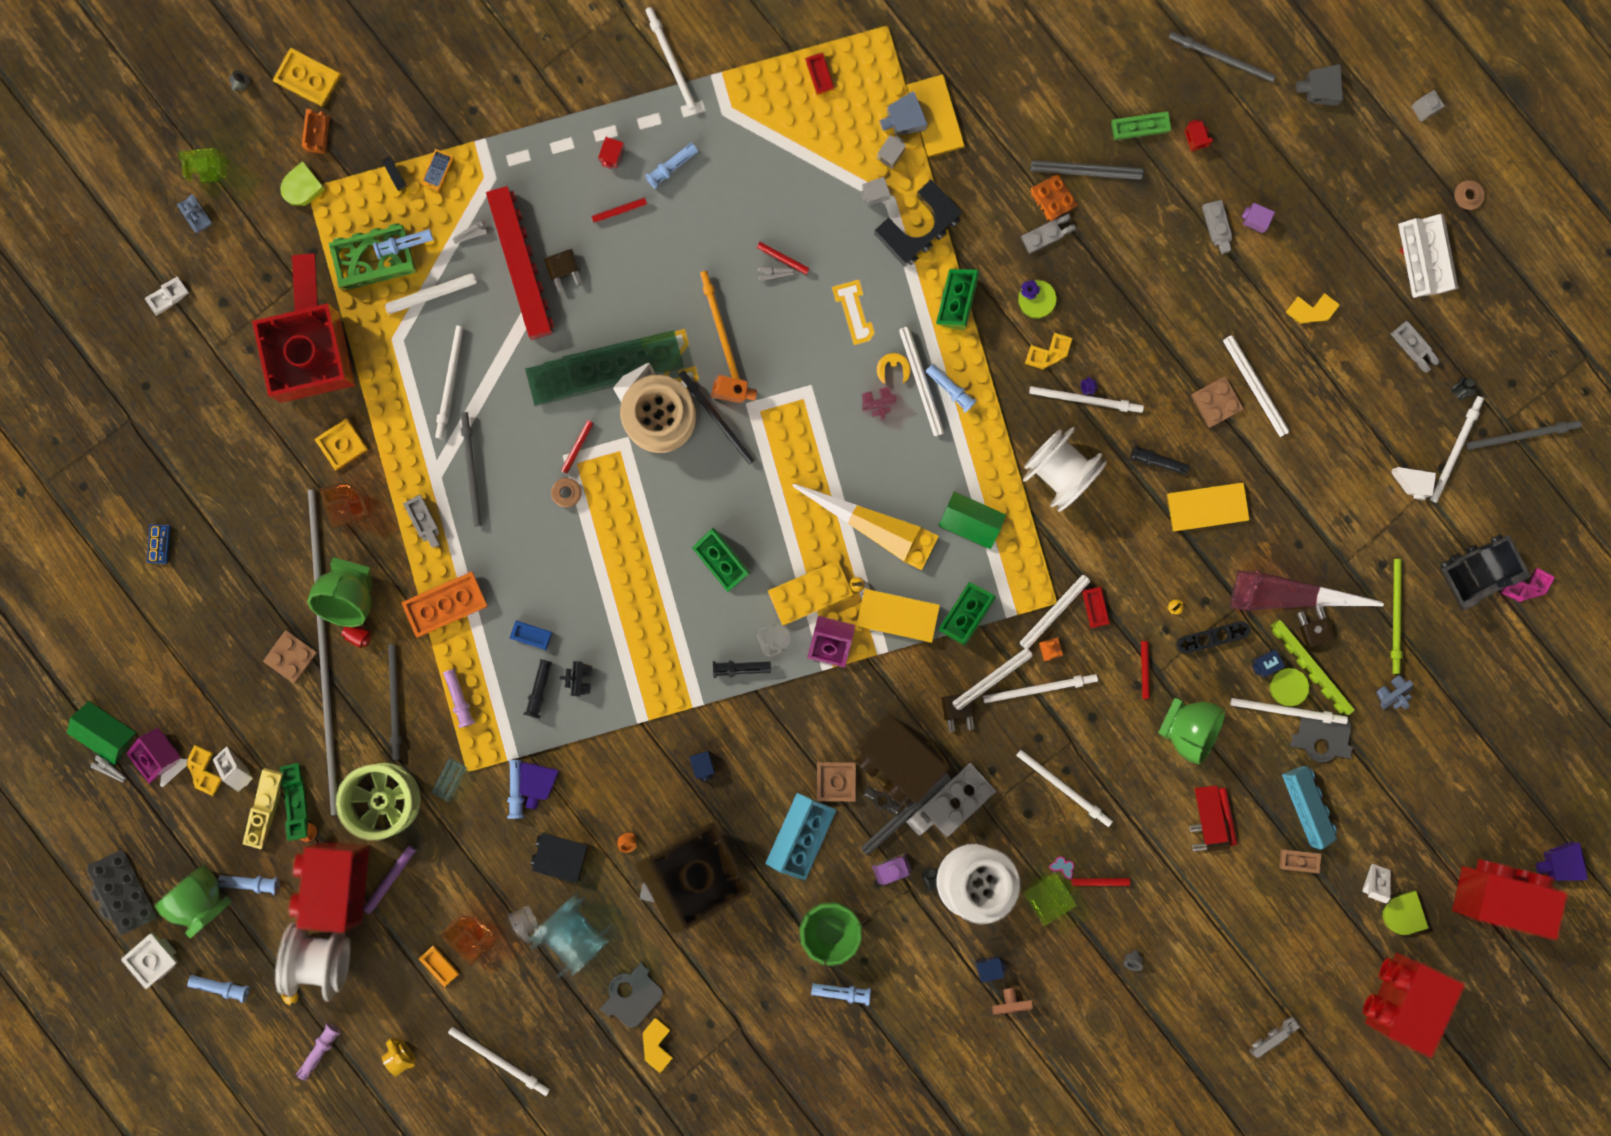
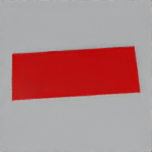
M314 253L292 255L295 311L317 306Z
M1217 785L1194 788L1205 845L1228 842Z

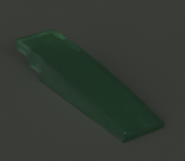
M672 330L562 356L561 359L525 368L534 406H539L614 387L624 375L646 363H650L656 375L683 368L684 365L675 331Z

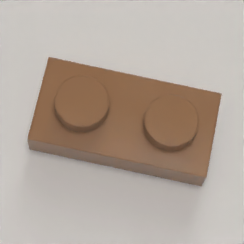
M1281 849L1280 869L1320 873V853Z

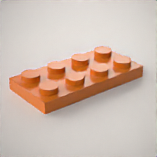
M473 571L401 602L416 638L488 607Z

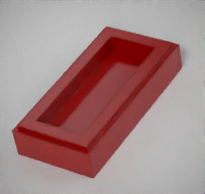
M823 52L806 57L805 62L816 95L834 90Z
M1097 587L1082 591L1090 628L1110 624L1102 588Z

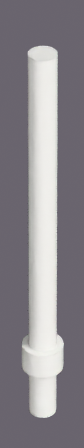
M650 7L646 9V13L651 22V29L658 37L689 110H693L696 108L695 102L664 35L662 23L657 19L653 8Z
M458 325L455 329L440 414L437 415L436 420L438 425L435 438L443 439L445 425L448 424L449 419L447 414L464 329L463 326Z
M1030 386L1029 394L1116 408L1123 412L1128 410L1142 413L1144 405L1129 403L1126 400L1115 401Z
M1480 396L1476 397L1472 408L1466 414L1465 424L1433 491V496L1430 498L1433 502H1438L1474 421H1477L1479 417V410L1484 401V398Z
M1096 674L1083 677L1078 675L1073 676V679L985 695L983 700L984 703L1072 686L1077 688L1082 687L1083 684L1098 682Z
M1231 698L1230 701L1231 706L1317 719L1329 724L1331 722L1347 724L1348 720L1346 716L1334 715L1332 712L1327 711L1322 713Z
M1020 750L1016 756L1086 809L1094 819H1099L1108 827L1112 824L1113 821L1103 814L1098 806H1093L1024 751Z
M453 1026L448 1033L525 1082L526 1086L530 1089L534 1088L545 1096L550 1091L549 1088L538 1082L536 1077L533 1075L530 1077Z

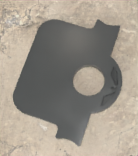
M1301 717L1298 733L1291 734L1292 741L1289 746L1305 749L1307 755L1316 762H1327L1334 756L1351 759L1353 747L1348 745L1351 723L1347 720V724L1335 722L1329 724L1323 723L1322 720ZM1318 739H1324L1328 743V750L1323 754L1317 753L1314 749V744Z
M641 962L631 974L622 973L613 978L609 985L610 998L599 1010L603 1011L608 1018L612 1014L615 1015L626 1026L633 1028L660 1001L663 991L648 976L650 969L646 968ZM623 982L629 983L632 986V994L628 997L620 996L617 991L619 984Z

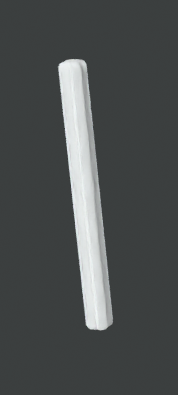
M903 327L899 332L934 436L942 435L944 430L910 328Z
M1231 335L1223 340L1224 344L1279 436L1289 433L1287 425L1234 336Z

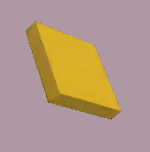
M348 418L315 438V441L335 471L340 470L368 451V448Z

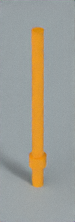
M703 271L700 275L704 285V295L707 296L731 377L740 380L714 295L716 293L714 285H711L708 272Z

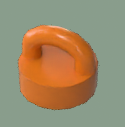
M308 822V836L300 840L309 842L316 838L318 829L315 824Z
M633 833L622 834L617 840L618 850L623 853L634 851L637 847L635 835Z

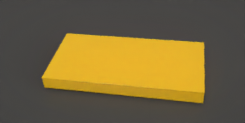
M943 74L907 84L908 94L914 91L927 122L926 130L920 131L927 157L964 148Z
M1244 483L1167 494L1173 532L1249 521Z
M864 589L856 626L932 643L940 605Z

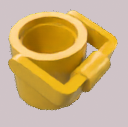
M391 1037L386 1042L389 1051L382 1056V1061L388 1071L397 1077L407 1068L415 1066L416 1057L402 1039Z

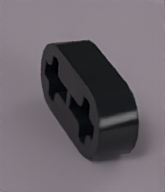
M388 156L382 159L397 190L400 192L407 188L392 157Z

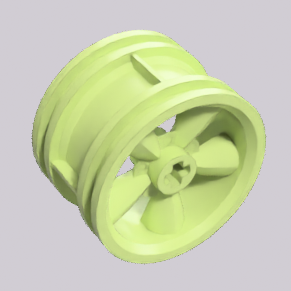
M391 763L367 765L354 770L342 782L336 799L337 813L345 828L355 836L367 840H380L404 831L415 820L421 804L420 789L414 777L403 767ZM371 773L375 788L369 792L359 787L358 784L365 776ZM388 775L399 783L393 790L386 786ZM383 796L382 799H385V803L380 804L378 798ZM405 799L403 813L394 808L396 800ZM354 802H367L370 810L360 818L355 810ZM386 814L392 827L386 830L375 829L378 815Z

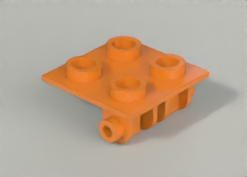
M1058 174L1039 183L1030 190L1032 192L1031 196L1034 197L1036 202H1039L1038 206L1042 205L1040 210H1045L1043 213L1050 222L1078 206Z

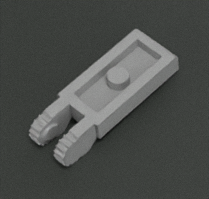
M1067 214L1022 235L1021 239L1028 253L1031 254L1076 229L1075 225H1070L1062 231L1058 226L1069 221L1070 215Z
M1405 321L1391 333L1392 337L1414 362H1417L1424 372L1428 373L1431 370L1430 366L1422 358L1425 355L1432 364L1437 365L1439 363L1438 357L1431 351L1432 348L1408 321Z

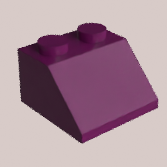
M818 616L807 658L845 668L855 625Z
M158 727L139 737L127 752L129 758L149 784L172 768L180 759L178 751L171 746L166 735Z

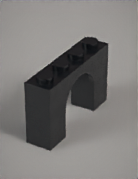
M932 179L917 191L916 195L933 216L934 226L928 234L922 237L908 236L890 218H887L874 232V235L904 267L908 264L912 266L919 259L918 255L920 253L928 252L933 247L932 243L936 239L941 240L947 234L946 230L950 226L954 228L961 221L962 212Z

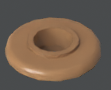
M1467 180L1461 182L1456 187L1454 198L1461 208L1473 210L1482 204L1484 191L1479 183ZM1466 190L1474 193V199L1470 200L1466 197Z
M560 478L552 486L551 497L555 504L560 507H572L580 500L581 488L572 478ZM565 487L571 488L572 494L569 498H562L561 490Z

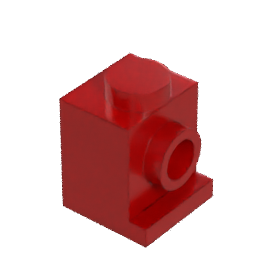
M1196 119L1188 123L1189 125H1187L1184 132L1191 152L1208 147L1213 142L1212 138H1208V128L1203 125V121Z

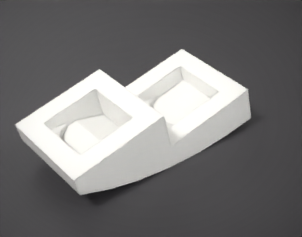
M176 277L163 284L160 290L147 296L145 300L157 316L185 297L188 291L179 278Z

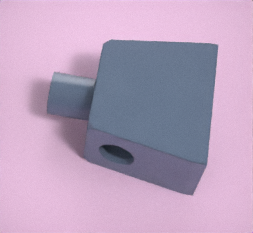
M914 91L887 107L888 117L879 120L883 131L893 128L896 136L924 131L927 128V122Z

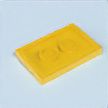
M290 48L273 81L324 108L342 75Z

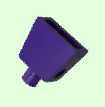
M527 762L522 763L520 794L528 796L527 808L537 809L539 799H549L560 770Z
M1568 842L1544 852L1545 861L1536 863V869L1539 874L1548 873V877L1555 878L1557 881L1588 880L1581 846L1578 842Z

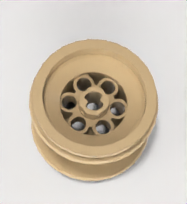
M650 375L637 380L625 392L621 402L620 417L625 431L635 444L649 452L666 453L681 447L690 438L696 424V409L688 390L676 379L664 375ZM662 398L663 403L661 405H657L656 399ZM645 405L651 406V410L645 412L643 408ZM674 405L675 410L673 412H669L667 410L668 406ZM659 411L664 412L661 420L655 419L654 416L658 415ZM650 419L651 423L650 425H644L643 421ZM674 419L673 424L669 426L667 424L668 420ZM657 426H662L663 430L655 431V428Z

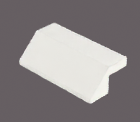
M1438 214L1425 219L1416 218L1400 223L1399 229L1413 298L1458 289L1444 214Z

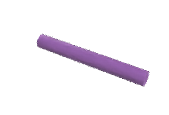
M410 845L407 846L363 907L365 912L368 914L372 913L416 852L415 848Z

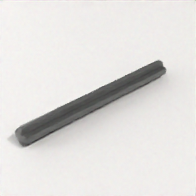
M1032 160L1030 167L1031 171L1128 179H1142L1144 173L1142 168Z
M945 773L917 804L911 801L861 847V850L866 855L874 851L951 781V777Z

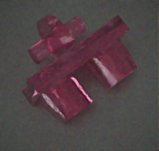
M889 386L879 389L881 399L874 400L872 391L863 393L862 411L865 412L878 408V410L871 413L873 417L880 415L881 420H885V414L891 412L890 407L883 408V406L894 404L897 401L896 396L892 395Z

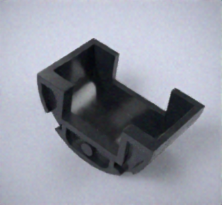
M1499 534L1490 539L1491 542L1479 547L1473 545L1465 549L1467 553L1463 555L1457 553L1449 557L1450 560L1440 564L1441 567L1439 569L1461 611H1465L1480 603L1481 599L1504 587L1515 585L1531 577L1510 535L1502 537Z

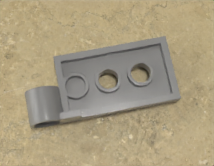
M969 763L906 822L918 836L935 824L945 837H948L996 791L977 769ZM966 785H971L974 789L971 796L964 793ZM952 798H957L960 802L957 809L950 806Z

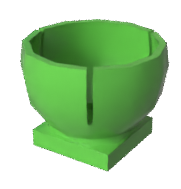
M333 557L330 562L331 571L318 577L310 590L307 603L315 614L333 624L345 627L361 626L368 617L372 604L370 567Z
M1175 698L1158 733L1172 742L1180 756L1191 763L1200 765L1205 761L1217 740L1225 718V710L1216 704L1205 701L1186 705L1183 701Z
M202 865L160 900L155 908L170 923L187 926L188 930L185 933L189 938H192L232 901L227 896L224 899L220 898L217 878L207 866Z
M824 902L817 904L808 910V913H805L799 927L800 943L811 959L823 965L825 960L826 965L842 964L856 954L862 941V927L859 918L851 908L839 902Z

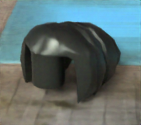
M1464 376L1450 389L1460 401L1468 396H1472L1476 392L1474 380H1466Z
M927 868L922 873V880L925 883L924 886L927 893L938 889V870L933 868Z

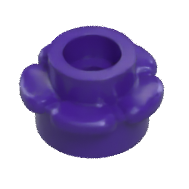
M1035 281L1024 282L1021 286V294L1025 298L1034 299L1039 294L1040 288Z
M1091 377L1081 381L1083 394L1094 395L1097 390V383Z

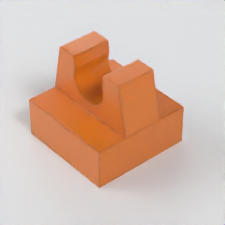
M1058 638L1039 643L1044 661L1063 656Z

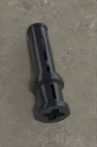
M1135 444L1131 451L1130 461L1137 460L1145 463L1146 466H1151L1152 464L1186 475L1188 472V463L1186 464L1156 454L1153 449L1146 450Z
M540 659L532 694H529L527 698L529 702L523 715L540 719L539 713L542 703L545 702L543 694L552 664L551 661Z
M732 660L723 663L713 661V678H717V676L733 678L736 674L771 673V661L734 663Z

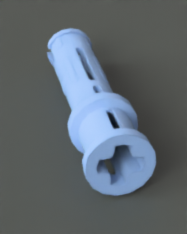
M690 142L664 164L659 163L657 165L658 168L650 174H645V178L656 189L657 185L665 178H670L671 173L698 153L697 148Z
M428 229L397 239L390 237L389 240L384 242H373V246L378 259H382V256L392 253L395 255L399 250L433 241V235L431 230ZM421 237V239L406 243V241Z
M934 363L926 370L925 373L948 392L952 401H956L964 409L965 413L977 402L976 399H972L965 392L964 388H959Z
M509 760L510 797L507 799L509 803L507 819L525 818V815H523V802H525V799L520 794L522 760Z
M220 875L218 881H222L221 883L219 882V887L254 890V892L259 894L261 892H270L272 895H277L280 886V880L277 877L266 879L263 876L244 878Z
M191 975L188 980V987L217 993L225 999L233 998L240 1000L241 1003L247 1000L249 994V986L234 985L230 981L223 983Z
M813 983L811 995L848 1000L849 1003L859 1002L869 1006L871 988L865 990L855 988V986L844 988Z

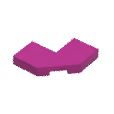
M1536 568L1528 584L1521 581L1515 585L1504 587L1501 593L1518 602L1541 596L1548 592L1555 577Z

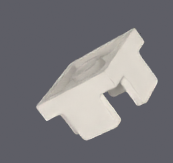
M150 933L121 959L145 989H148L156 981L162 979L178 963L173 956L177 953L165 938L158 939L154 933Z

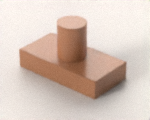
M1015 988L1003 990L1005 1004L992 1006L993 1015L1032 1010L1033 1008L1031 1000L1017 1002Z

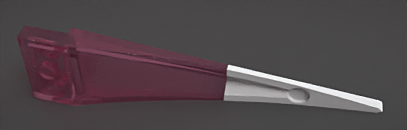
M1242 570L1237 571L1230 601L1231 608L1249 611L1319 605L1384 606V603L1381 601L1258 571L1249 572Z

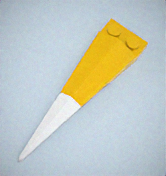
M792 484L794 488L903 562L921 571L923 570L939 538L938 535L920 526L797 484Z

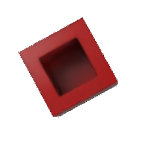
M605 136L598 156L599 162L602 163L603 167L618 169L625 150L624 142Z

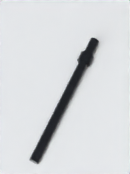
M684 370L678 375L686 384V389L690 394H694L749 465L754 462L755 459L699 390L700 387L696 381L693 382Z

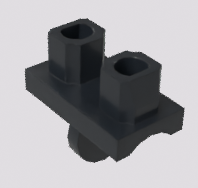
M573 661V668H566V676H560V680H565V688L571 687L570 696L581 697V695L590 694L591 684L582 683V675L591 676L592 666L583 664L581 661Z

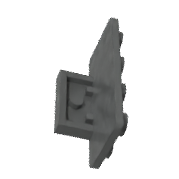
M117 851L87 866V872L94 884L91 887L92 891H90V894L95 902L98 901L101 907L99 912L102 918H106L108 922L112 920L120 935H124L156 918V914L124 851Z

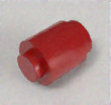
M361 626L344 627L341 633L346 641L360 649L367 647L372 640V637H370L371 632Z

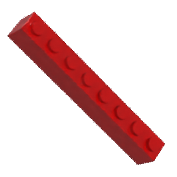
M508 186L487 191L486 196L528 337L532 341L552 335V328H555L552 317L547 315L546 310H549L547 300L543 299L541 292H544L541 280L537 281L535 275L538 274L536 263H532L530 256H533L530 244L527 245L525 238L528 236L525 227H521L519 221L522 220L519 208H515L514 202H517L514 190L510 191Z

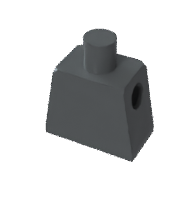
M1341 65L1311 70L1306 75V81H1297V93L1307 92V101L1310 103L1337 106L1343 100Z

